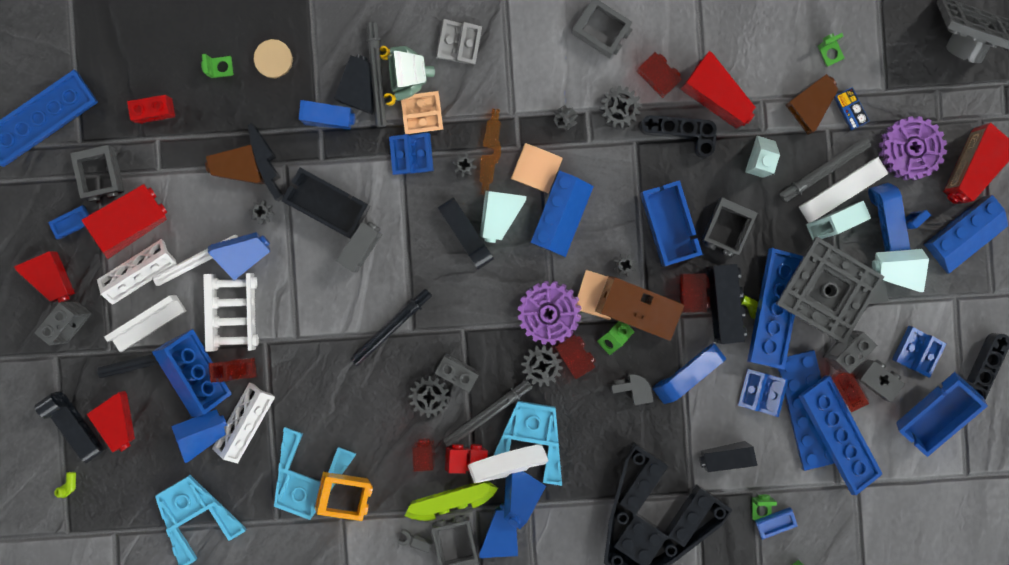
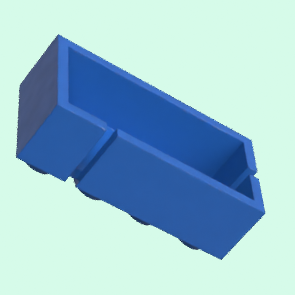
M680 180L641 192L640 196L662 267L703 255L698 238L690 240L689 237L696 235V231Z
M956 372L952 373L941 383L942 388L937 386L896 422L899 432L911 443L914 442V446L927 457L988 407L984 397Z

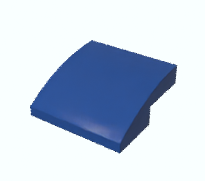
M430 133L389 137L393 175L434 171Z
M908 326L892 360L930 378L946 343L912 326Z
M747 369L738 406L779 417L788 380Z

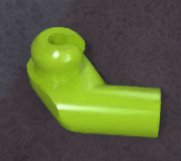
M743 295L741 304L747 307L751 318L755 319L758 302Z
M66 472V483L60 488L55 489L54 494L57 498H66L76 489V472Z

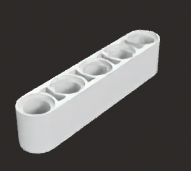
M876 157L801 204L799 209L807 222L811 223L886 176L888 171L879 157Z

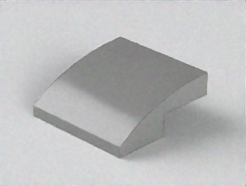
M443 19L435 58L475 65L482 26Z

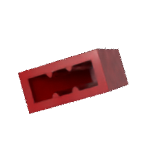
M49 251L14 266L15 270L50 302H65L70 300L69 296L75 294L58 252Z
M122 391L87 414L112 452L126 450L131 446L130 442L135 439L126 391Z

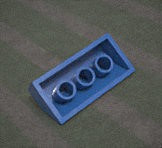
M559 170L530 243L566 257L594 186Z
M993 195L983 196L924 243V245L946 273L949 274L1008 227L1005 209Z
M193 329L164 343L152 352L191 417L205 415L231 395L229 388L208 353L205 352V348Z

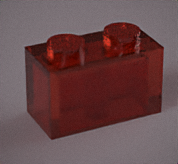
M656 52L636 71L662 99L682 80L678 70L674 67L671 68L667 64L666 58Z
M680 274V302L684 305L683 313L707 312V308L710 307V298L707 297L710 281L706 274Z
M573 334L570 338H566L564 342L555 345V348L574 378L578 379L595 368L593 363L596 360L590 352L586 353L584 350L585 343L580 335L576 337Z
M841 371L832 374V380L851 413L869 404V399L853 371L850 374Z
M429 438L418 439V442H415L412 447L413 470H434L436 464L434 441H430Z

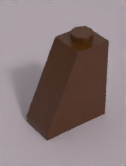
M827 74L785 104L807 135L817 130L838 91L836 81Z
M251 145L206 156L207 162H205V167L212 176L260 185L265 184Z

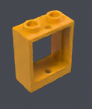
M323 472L314 508L316 514L363 521V516L368 512L367 499L371 496L373 487L367 478ZM332 483L363 487L357 512L327 508Z

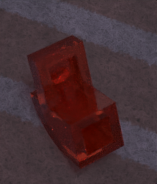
M255 358L209 363L211 383L257 377Z

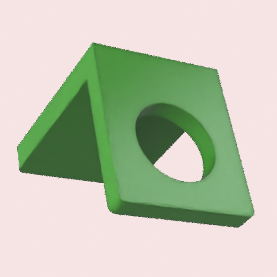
M834 33L824 37V42L817 46L827 67L845 59L837 42L843 37V33L834 36ZM829 49L836 50L837 57L835 59L827 57Z
M202 54V71L210 78L234 75L231 56L211 58L207 54ZM226 62L228 64L227 71L219 72L218 64Z
M618 321L597 342L611 355L623 346L634 333V330L628 324ZM605 340L611 341L613 348L608 347L605 344Z
M766 494L752 497V520L772 514V506H777V501ZM766 506L767 513L763 516L758 515L756 512L757 507Z

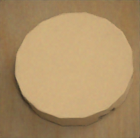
M266 40L258 45L255 50V67L268 78H279L287 74L292 67V53L288 46L279 40Z

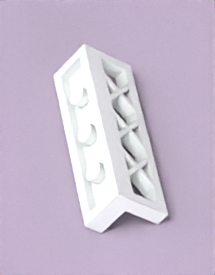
M160 239L97 279L100 294L113 305L153 280V276L177 264L176 260L167 251L165 242ZM159 248L161 249V251H159L158 253L154 254V252H155L157 249H159ZM111 279L110 283L105 286L104 283Z
M170 295L104 338L107 342L113 341L119 352H123L185 313L186 309L177 295Z
M249 382L228 419L227 426L224 427L226 435L216 441L212 448L223 460L234 463L239 462L275 396L260 390L256 385ZM252 391H254L255 394L250 400V394L252 393ZM244 408V413L240 417V412ZM235 424V429L233 433H231V428ZM225 441V447L221 450L220 448Z

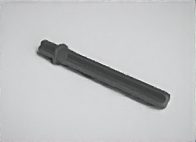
M369 22L366 24L368 36L366 42L368 43L375 124L377 127H385L386 116L379 50L381 38H378L377 23Z
M861 139L798 182H792V186L780 193L781 199L784 202H788L797 195L801 196L804 190L870 148L871 143L869 139Z
M525 380L517 387H511V390L506 395L444 439L446 446L452 447V444L462 440L511 403L521 400L520 397L532 389L531 383Z

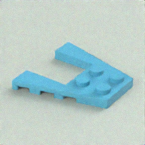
M517 401L493 456L508 452L511 439L548 445L547 458L549 461L545 465L543 483L562 486L556 408L554 406Z
M284 427L274 507L311 520L316 513L314 508L321 481L289 470L303 433ZM338 447L329 473L343 474L357 453ZM332 483L331 490L336 483Z
M191 475L155 496L162 519L165 521L168 537H170L173 546L172 550L177 558L178 565H189L197 560V556L178 527L209 509L228 541L246 531V527Z

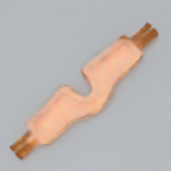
M494 108L492 109L491 120L487 121L483 146L493 149L494 153L481 156L480 182H482L480 194L483 195L484 191H489L490 183H493L495 165L501 157V145L499 142L501 122L498 121L500 109H496L495 116Z

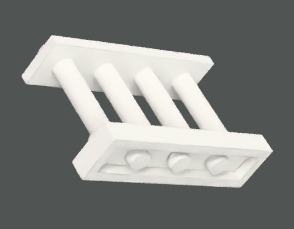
M246 273V279L219 280L216 278V274H204L205 352L217 351L220 345L248 344V351L255 350L256 346H258L259 337L256 334L255 289L257 288V277H254V273ZM219 287H246L247 298L219 299L217 297V289ZM224 306H247V317L220 318L217 316V309ZM247 325L248 337H220L218 335V328L220 326Z

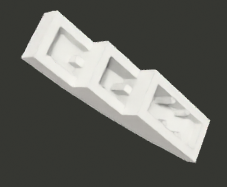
M538 444L469 464L468 468L473 482L479 483L504 478L511 473L526 471L529 467L544 465L549 460L543 445Z

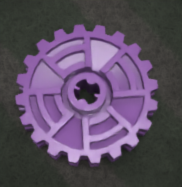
M911 116L895 122L894 125L886 129L887 133H884L881 137L883 142L879 143V147L882 148V151L879 152V157H883V165L888 166L887 171L889 173L894 172V177L899 178L903 176V180H918L932 175L931 172L939 169L938 164L944 162L942 156L947 154V150L944 149L947 141L942 139L944 133L938 131L939 126L931 124L932 120L926 119L923 121V118L920 116L916 119Z
M544 281L542 285L539 283L535 284L533 289L530 288L526 292L527 296L524 295L520 301L523 304L518 306V310L521 311L520 315H518V320H522L521 328L527 330L525 333L527 336H533V341L536 342L539 339L544 345L547 342L555 345L557 340L564 342L566 336L570 338L574 333L573 330L577 329L579 325L577 322L581 320L582 316L578 312L582 308L580 305H577L579 298L573 296L574 291L566 289L567 285L562 284L559 286L558 281H553L552 284ZM547 308H550L549 311L551 309L554 311L552 317L546 315Z

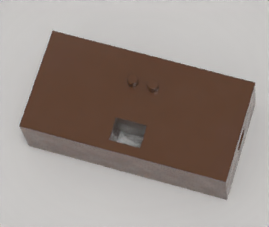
M609 276L595 312L671 341L684 305L616 277Z

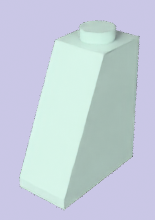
M756 136L746 167V173L762 178L774 174L780 157L776 141Z
M485 191L479 236L485 238L484 241L496 243V239L502 240L525 203L527 196Z
M864 201L821 217L806 224L812 240L815 237L824 239L842 233L871 219Z
M923 249L876 252L875 260L872 261V269L885 276L884 281L918 292H924L929 258Z

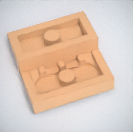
M439 91L414 94L410 98L401 100L405 134L443 129Z
M525 143L511 179L549 194L563 158Z
M588 270L585 271L577 295L579 298L577 305H580L582 308L580 311L607 320L611 319L608 316L595 312L607 282V276Z

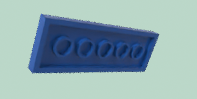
M72 70L0 120V166L5 167L98 103L76 70Z
M769 248L747 362L785 370L795 315L776 305V302L803 256Z
M815 350L787 356L785 370L778 369L780 378L788 380L785 400L802 469L806 471L834 464L799 398L801 393L821 379Z
M824 376L799 395L803 406L851 495L859 494L879 478L882 472L831 376Z

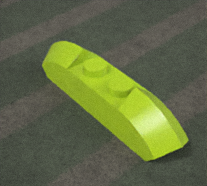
M484 481L412 500L404 516L414 520L430 521L436 519L435 513H439V515L450 512L449 509L455 507L463 509L468 507L469 503H471L473 508H476L487 502L496 493L498 488L491 482Z

